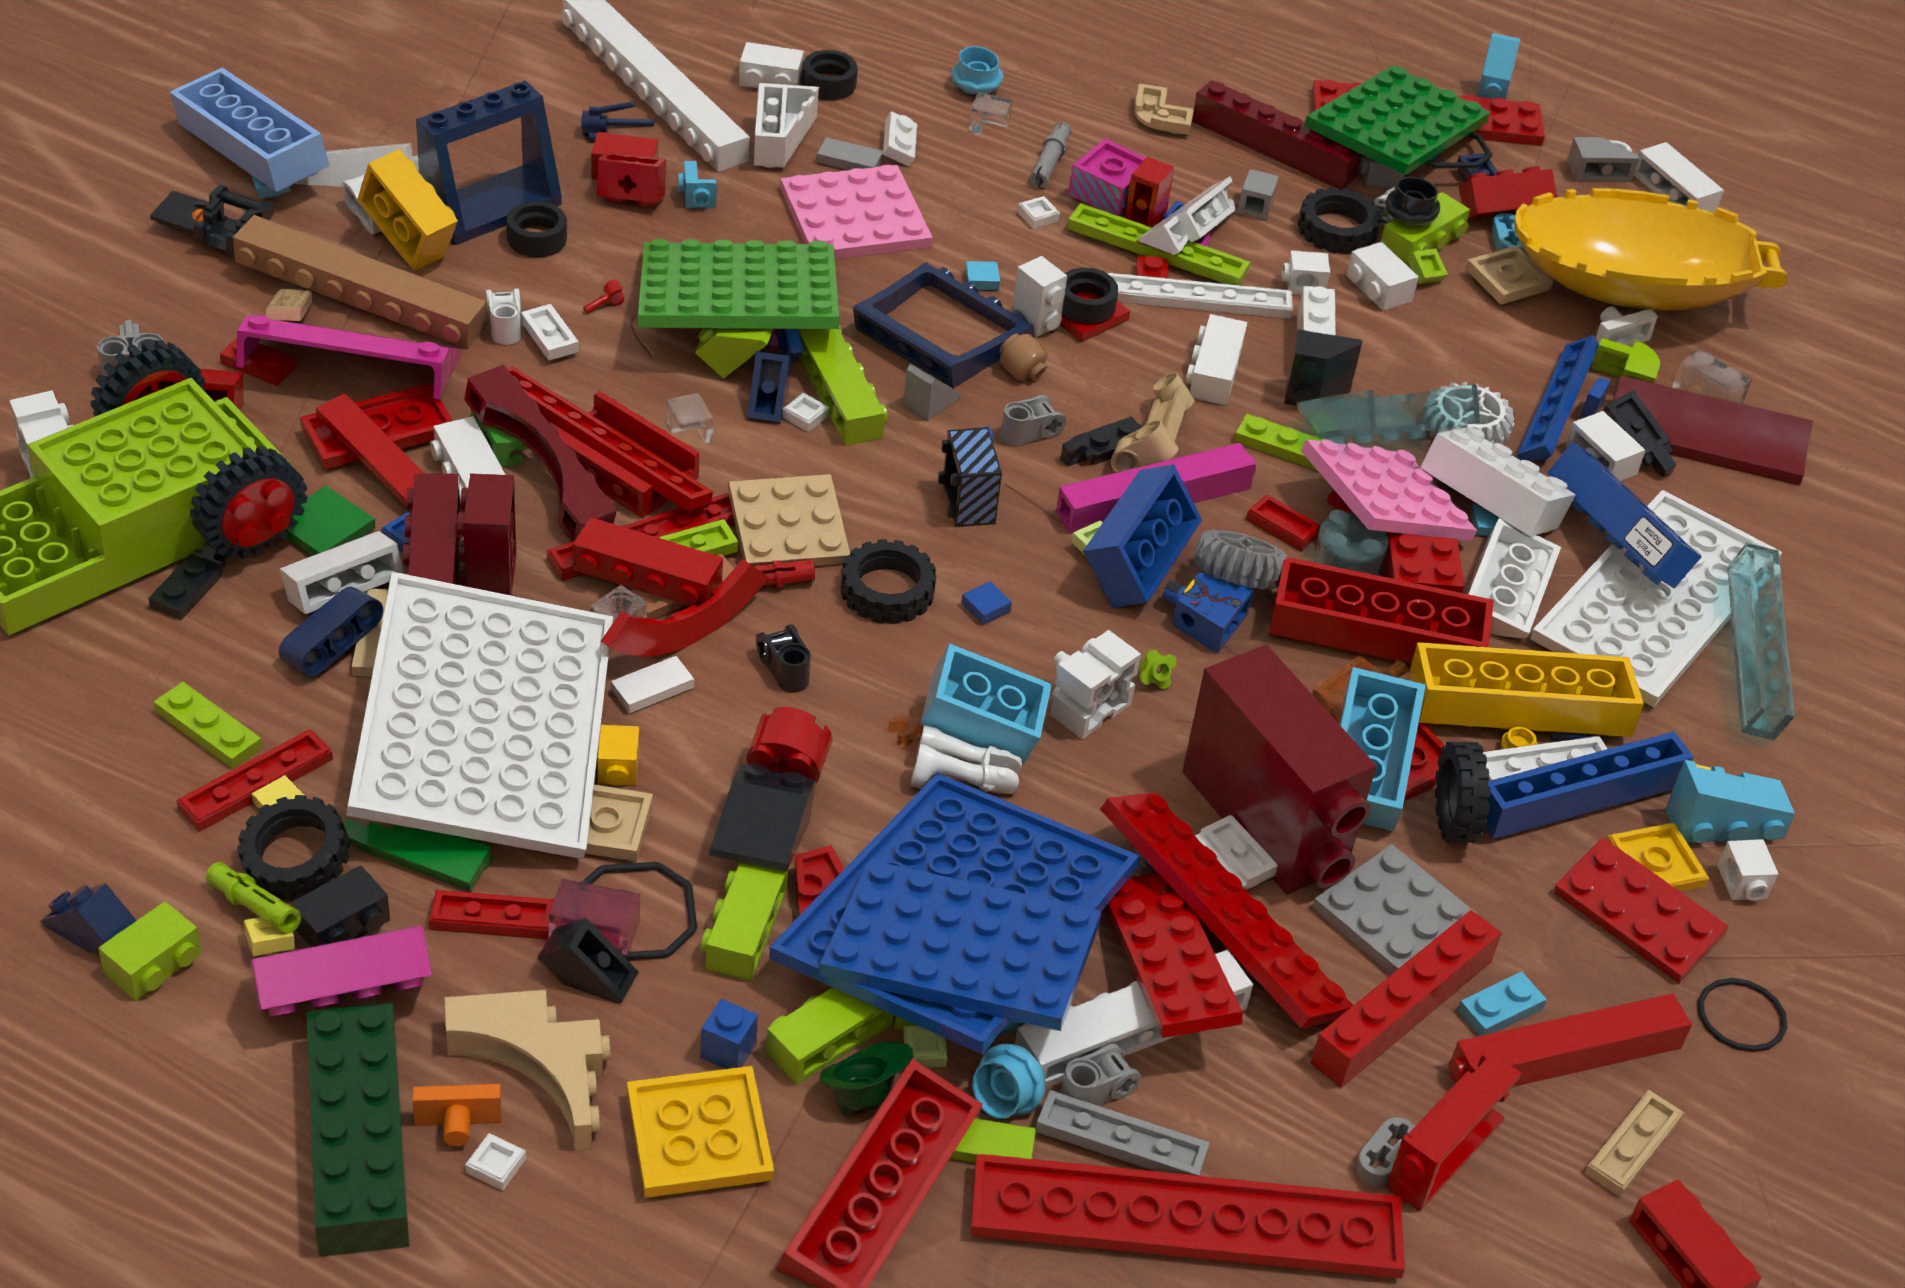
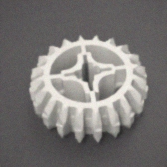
M1465 381L1461 385L1451 382L1449 387L1441 386L1439 391L1434 392L1425 411V428L1430 430V437L1435 438L1437 433L1473 427L1485 434L1484 439L1492 444L1499 443L1505 445L1514 427L1513 409L1508 406V400L1501 399L1499 392H1490L1489 387L1481 388L1478 387L1477 383L1474 386L1468 385Z

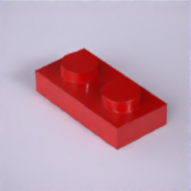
M237 338L219 353L221 364L275 386H278L297 368L296 357L258 343L244 368L236 367Z

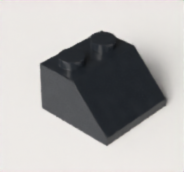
M1298 329L1286 381L1284 404L1317 409L1350 394L1362 340Z

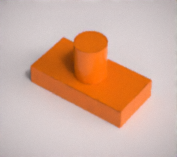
M500 1084L413 1087L415 1126L444 1125V1142L450 1146H462L469 1142L470 1124L501 1123Z

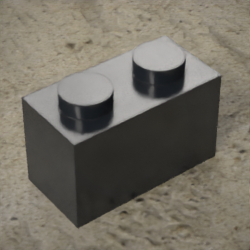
M362 865L291 902V907L299 910L300 914L298 915L301 916V922L295 930L310 947L357 939L368 932L378 930L383 924L390 921L388 894Z

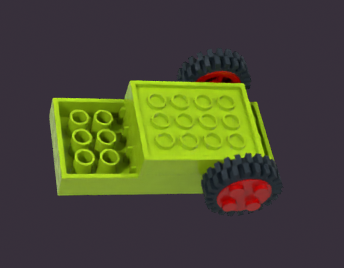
M155 340L153 346L150 341L141 342V351L135 345L127 347L130 354L128 357H125L121 352L114 357L119 363L114 367L108 362L103 367L108 376L99 374L95 381L100 387L92 388L91 395L95 400H91V407L95 411L93 412L95 417L29 443L28 450L34 477L0 491V626L8 636L181 560L190 553L192 554L196 549L202 550L206 542L222 556L226 554L229 558L235 559L238 554L244 559L249 558L250 550L255 556L262 554L263 544L272 549L276 546L273 539L277 535L284 540L288 536L284 529L287 526L294 529L298 524L293 515H303L305 509L300 504L307 503L308 497L304 493L307 491V485L303 482L304 478L227 397L214 402L206 394V389L202 386L206 383L201 375V370L174 344L168 342L166 345L162 340Z

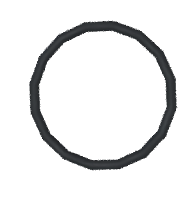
M1737 978L1716 980L1703 989L1698 1000L1699 1016L1706 1029L1719 1041L1736 1049L1748 1051L1770 1049L1782 1041L1788 1028L1786 1012L1779 1000L1766 988L1749 980ZM1726 984L1744 985L1763 993L1774 1003L1780 1013L1781 1029L1777 1037L1768 1043L1759 1045L1741 1044L1724 1037L1710 1024L1705 1015L1704 1001L1708 993L1716 987Z

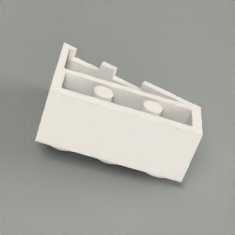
M759 83L754 148L755 166L767 168L785 167L817 118L819 87Z

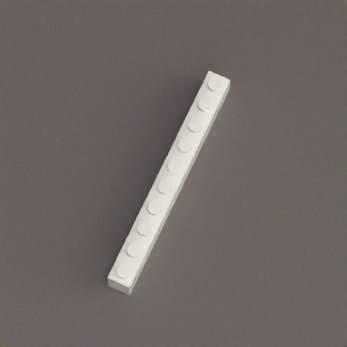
M563 0L561 18L564 25L571 29L580 41L584 42L596 56L608 65L610 70L614 71L627 86L638 94L641 100L645 101L658 116L665 120L673 131H676L690 147L696 150L705 162H708L717 172L749 162L750 137L607 1Z

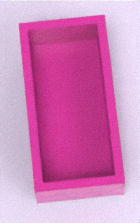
M423 925L250 960L259 1010L268 1009L269 1016L297 1011L295 1003L307 1000L311 1001V1006L314 1008L339 1003L338 994L352 992L354 999L381 994L380 986L394 983L395 990L423 986L422 977L432 975Z

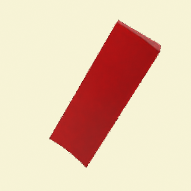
M912 1059L785 1250L775 1270L803 1280L818 1288H868L984 1104Z

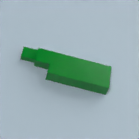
M348 818L343 823L350 843L359 846L360 850L470 892L473 890L484 869L488 868L493 859L490 846L466 837L395 824L390 829L372 821L367 826Z

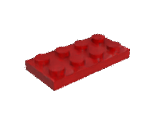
M431 383L355 402L400 449L434 440V426L453 421L441 399H433L434 388ZM316 413L300 417L301 429L324 470L359 461L316 416Z
M1604 837L1555 884V894L1678 983L1726 935L1729 927Z

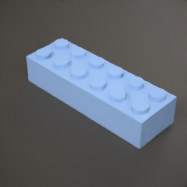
M223 67L169 92L178 123L275 192L288 189L293 183L306 177L314 176L320 170L330 166L323 138L319 131Z

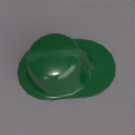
M885 1041L870 1045L843 1061L824 1068L820 1073V1081L825 1086L831 1087L840 1113L844 1116L854 1115L876 1107L885 1101L889 1093L891 1076L908 1066L913 1059V1049L908 1044L899 1041Z

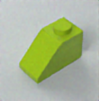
M703 328L698 335L700 342L695 353L724 379L755 355L756 351L759 352L768 344L773 329Z

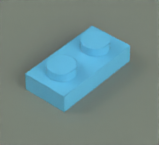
M1521 971L1461 1000L1457 1011L1477 1034L1482 1036L1495 1033L1542 1010L1547 999Z

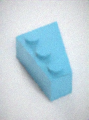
M1684 760L1665 808L1670 823L1675 822L1686 842L1697 843L1785 838L1795 816L1781 780L1742 772L1740 776L1726 774L1724 768L1713 766L1711 770L1698 768L1695 762L1690 760Z

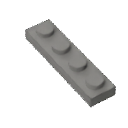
M1052 1090L1048 1092L1036 1125V1132L1157 1172L1200 1176L1210 1142Z

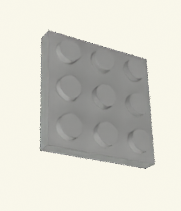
M1393 844L1351 872L1342 881L1316 897L1312 909L1390 974H1393L1468 911L1473 910Z

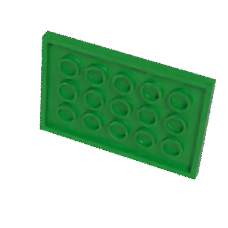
M1391 66L1307 115L1304 126L1406 175L1486 124L1490 112L1483 109L1476 102L1466 101L1457 97L1456 93L1451 90L1440 89L1432 85L1428 79L1417 78L1407 73V70L1402 67Z

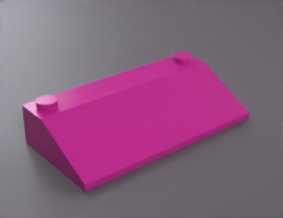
M264 315L246 316L237 330L236 367L244 368L261 339L432 366L435 372L433 399L441 398L461 355V349L439 346L432 342L420 343L290 321L273 320Z

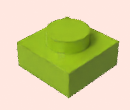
M1436 248L1413 251L1406 257L1412 271L1419 276L1418 284L1442 281L1448 275Z

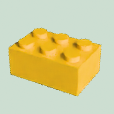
M398 149L368 163L357 201L407 264L415 272L445 257L458 220L452 209L446 206L437 196L434 187L420 175L414 162Z

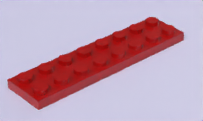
M1314 80L1312 88L1313 112L1361 83L1350 84L1333 80ZM1457 95V97L1466 101L1480 104L1483 109L1490 112L1488 122L1473 131L1478 133L1483 140L1543 146L1545 134L1540 104L1531 101L1518 102L1508 101L1503 98L1490 99L1474 95ZM1465 136V137H1464V138H1469V139H1475V138H1472V137H1469V136Z
M1153 792L1106 799L1100 808L1104 815L1301 1029L1335 1021L1353 1006L1346 998L1344 990L1338 984L1332 982L1319 969V964L1313 957L1301 950L1293 941L1291 933L1279 926L1267 913V908L1242 887V882L1236 875L1226 870L1217 860V855L1213 850L1204 846L1196 838L1192 828L1186 822L1180 820L1168 808V803L1163 797Z

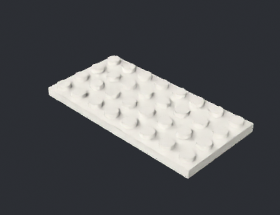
M1664 490L1651 501L1648 507L1702 556L1675 589L1663 581L1659 585L1653 583L1642 573L1645 569L1643 565L1638 567L1623 555L1627 551L1625 548L1620 550L1612 544L1536 625L1530 637L1531 640L1553 652L1629 657L1642 700L1652 707L1659 703L1779 562L1782 554L1778 549Z

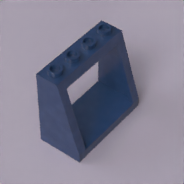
M526 80L416 119L419 173L426 182L434 187L437 196L446 206L452 209L458 220L451 238V242L454 245L505 227L508 213L522 203L536 201L550 203L555 206L562 205V194L543 96ZM521 117L522 166L456 190L447 144Z

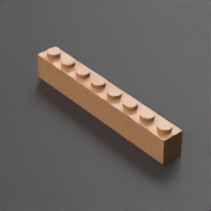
M253 215L233 236L235 262L461 347L468 349L487 326V301L256 215Z

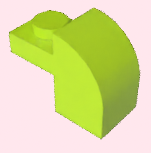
M1601 338L1591 369L1618 378L1626 376L1655 383L1660 368V359L1653 349L1635 340L1633 347Z

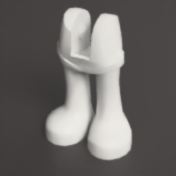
M924 725L910 787L923 788L933 776L939 773L978 786L979 789L985 792L1014 794L1019 786L1018 774L1022 768V759L1009 751L1000 750L993 746H989V748L973 746L943 733L936 727Z

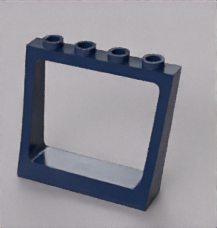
M926 262L886 289L853 306L856 330L953 389L1000 360V347L1013 334H1030L1034 338L1033 325L1027 322L1023 313L1018 310H1014L1012 313L1003 308L1002 303L996 297L989 296L986 298L978 293L977 288L971 282L966 281L962 284L954 279L953 274L947 268L941 267L938 270ZM929 285L1004 328L1007 332L964 354L952 355L887 316V314L923 287Z

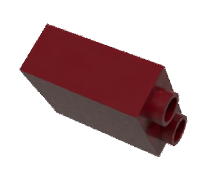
M1267 644L1204 668L1183 773L1222 819L1232 815L1278 865L1276 875L1272 879L1286 895L1312 883H1316L1320 888L1336 885L1351 872L1355 865L1356 859L1352 851L1359 827L1370 813V805L1367 803V798L1377 765Z

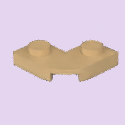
M1139 83L1134 109L1136 118L1144 125L1156 130L1168 131L1172 134L1189 135L1193 109L1165 104L1168 88Z

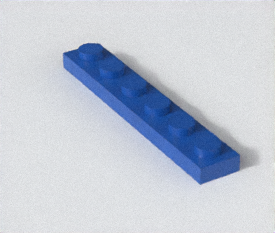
M1594 335L1565 345L1517 453L1520 460L1541 462L1552 456L1598 349L1599 343Z

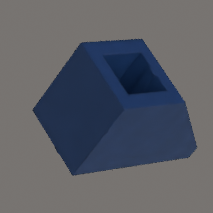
M104 883L92 888L84 885L73 894L69 891L62 893L49 904L48 907L52 911L41 920V923L49 930L91 953L98 951L101 945L137 920L109 886Z

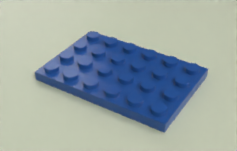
M868 860L820 961L819 976L1061 1031L1100 925L1101 911L1009 891L1003 888L968 882L962 879L932 874L926 871L891 865L885 862Z

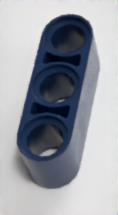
M351 586L342 589L282 640L279 646L280 659L307 676H317L378 625L384 611L382 603Z

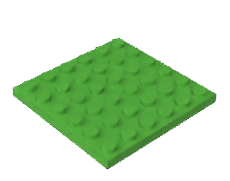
M655 239L650 241V243H644L638 328L839 329L834 244H828L824 241L796 244L789 240L779 241L777 244H764V242L759 240H750L745 244H733L729 240L701 243L693 239L684 240L682 243H669L664 239Z

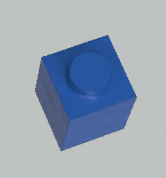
M720 999L701 1028L700 1058L724 1069L742 1067L756 1046L758 1014Z

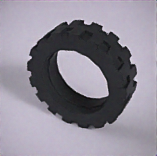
M1329 187L1328 190L1323 188L1317 189L1314 194L1312 192L1309 193L1306 199L1302 201L1298 219L1299 233L1305 235L1304 239L1308 243H1314V247L1322 250V248L1328 249V252L1335 254L1336 251L1342 252V254H1350L1352 251L1370 246L1376 241L1381 222L1380 209L1378 206H1374V202L1370 198L1366 199L1363 194L1359 192L1355 194L1350 189L1343 188V190H1337V187ZM1323 214H1341L1356 220L1360 226L1353 228L1332 226L1322 221L1318 216Z
M887 539L877 540V543L873 544L869 541L863 543L860 549L854 548L850 552V557L844 559L841 595L843 600L847 599V606L852 611L854 609L858 611V615L864 619L870 617L873 618V622L882 623L883 621H890V624H899L900 620L904 619L907 622L912 621L917 614L923 615L927 611L928 605L931 606L933 603L936 568L934 563H930V557L925 552L921 554L919 548L912 544L907 546L904 545L903 541L894 540L893 543L887 542ZM891 569L909 575L916 582V585L903 593L887 594L867 587L860 579L873 570Z
M1446 742V746H1443L1441 749L1442 756L1438 758L1439 770H1436L1435 777L1437 781V788H1435L1437 805L1435 809L1436 815L1439 816L1438 827L1439 830H1442L1441 836L1443 839H1446V842L1478 843L1484 835L1483 830H1486V815H1489L1490 809L1488 804V797H1490L1488 780L1490 775L1489 768H1486V754H1483V747L1478 742Z
M295 795V799L288 800L287 797L277 799V803L271 806L266 804L258 809L259 814L256 816L252 815L246 821V830H241L238 839L241 845L237 846V851L246 874L255 879L257 886L274 896L281 895L282 899L287 900L293 899L295 895H301L302 897L328 883L333 877H339L343 871L342 864H347L349 852L347 848H350V841L343 821L331 804L326 806L323 800L317 797H313L311 800L307 799L306 795ZM298 826L314 827L326 834L322 848L304 864L282 868L264 863L262 859L267 845L274 837L285 830Z

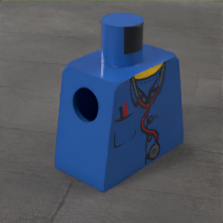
M1198 573L1188 587L1170 580L1164 589L1162 599L1176 605L1173 624L1176 628L1212 651L1219 653L1247 617L1254 589L1226 582V580L1215 578V576L1206 573Z

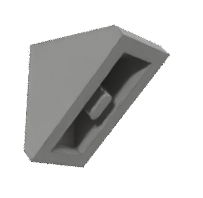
M912 364L908 366L903 405L925 420L929 421L961 397L962 394Z

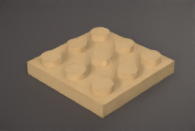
M831 474L729 481L728 494L742 558L752 566L772 564L773 560H781V563L808 559L813 560L814 567L843 564L846 557H850V550Z

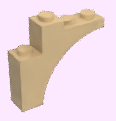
M546 990L445 997L448 1056H466L490 1060L508 1066L529 1077L542 1087L561 1109L572 1134L574 1150H592V1132H600L599 1108L598 1106H590L589 1097L597 1096L596 1079L603 1078V1061H610L609 1035L601 1036L599 1019L557 1022L556 1007L547 1006Z

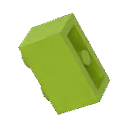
M166 901L98 948L103 973L135 1001L149 991L157 989L164 980L182 967L190 965L197 956L202 954L198 928Z

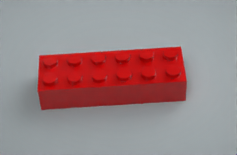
M1290 557L1284 559L1269 634L1409 664H1412L1417 642L1489 647L1493 599Z

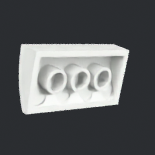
M1501 518L1497 520L1488 536L1466 594L1494 600L1490 634L1513 638H1527L1561 547L1537 535L1528 536Z

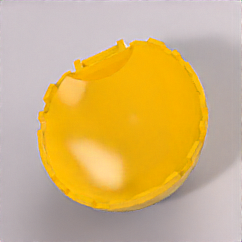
M1592 188L1591 195H1576L1575 189H1568L1563 197L1553 198V194L1550 192L1533 197L1532 204L1529 206L1522 204L1515 216L1514 228L1520 243L1532 261L1543 272L1572 291L1608 304L1644 310H1687L1724 302L1745 293L1753 287L1778 289L1784 287L1788 282L1787 273L1784 269H1781L1779 261L1780 248L1777 244L1757 241L1756 231L1738 222L1739 214L1719 207L1716 208L1715 213L1697 208L1699 201L1688 199L1686 206L1668 202L1670 195L1624 189Z

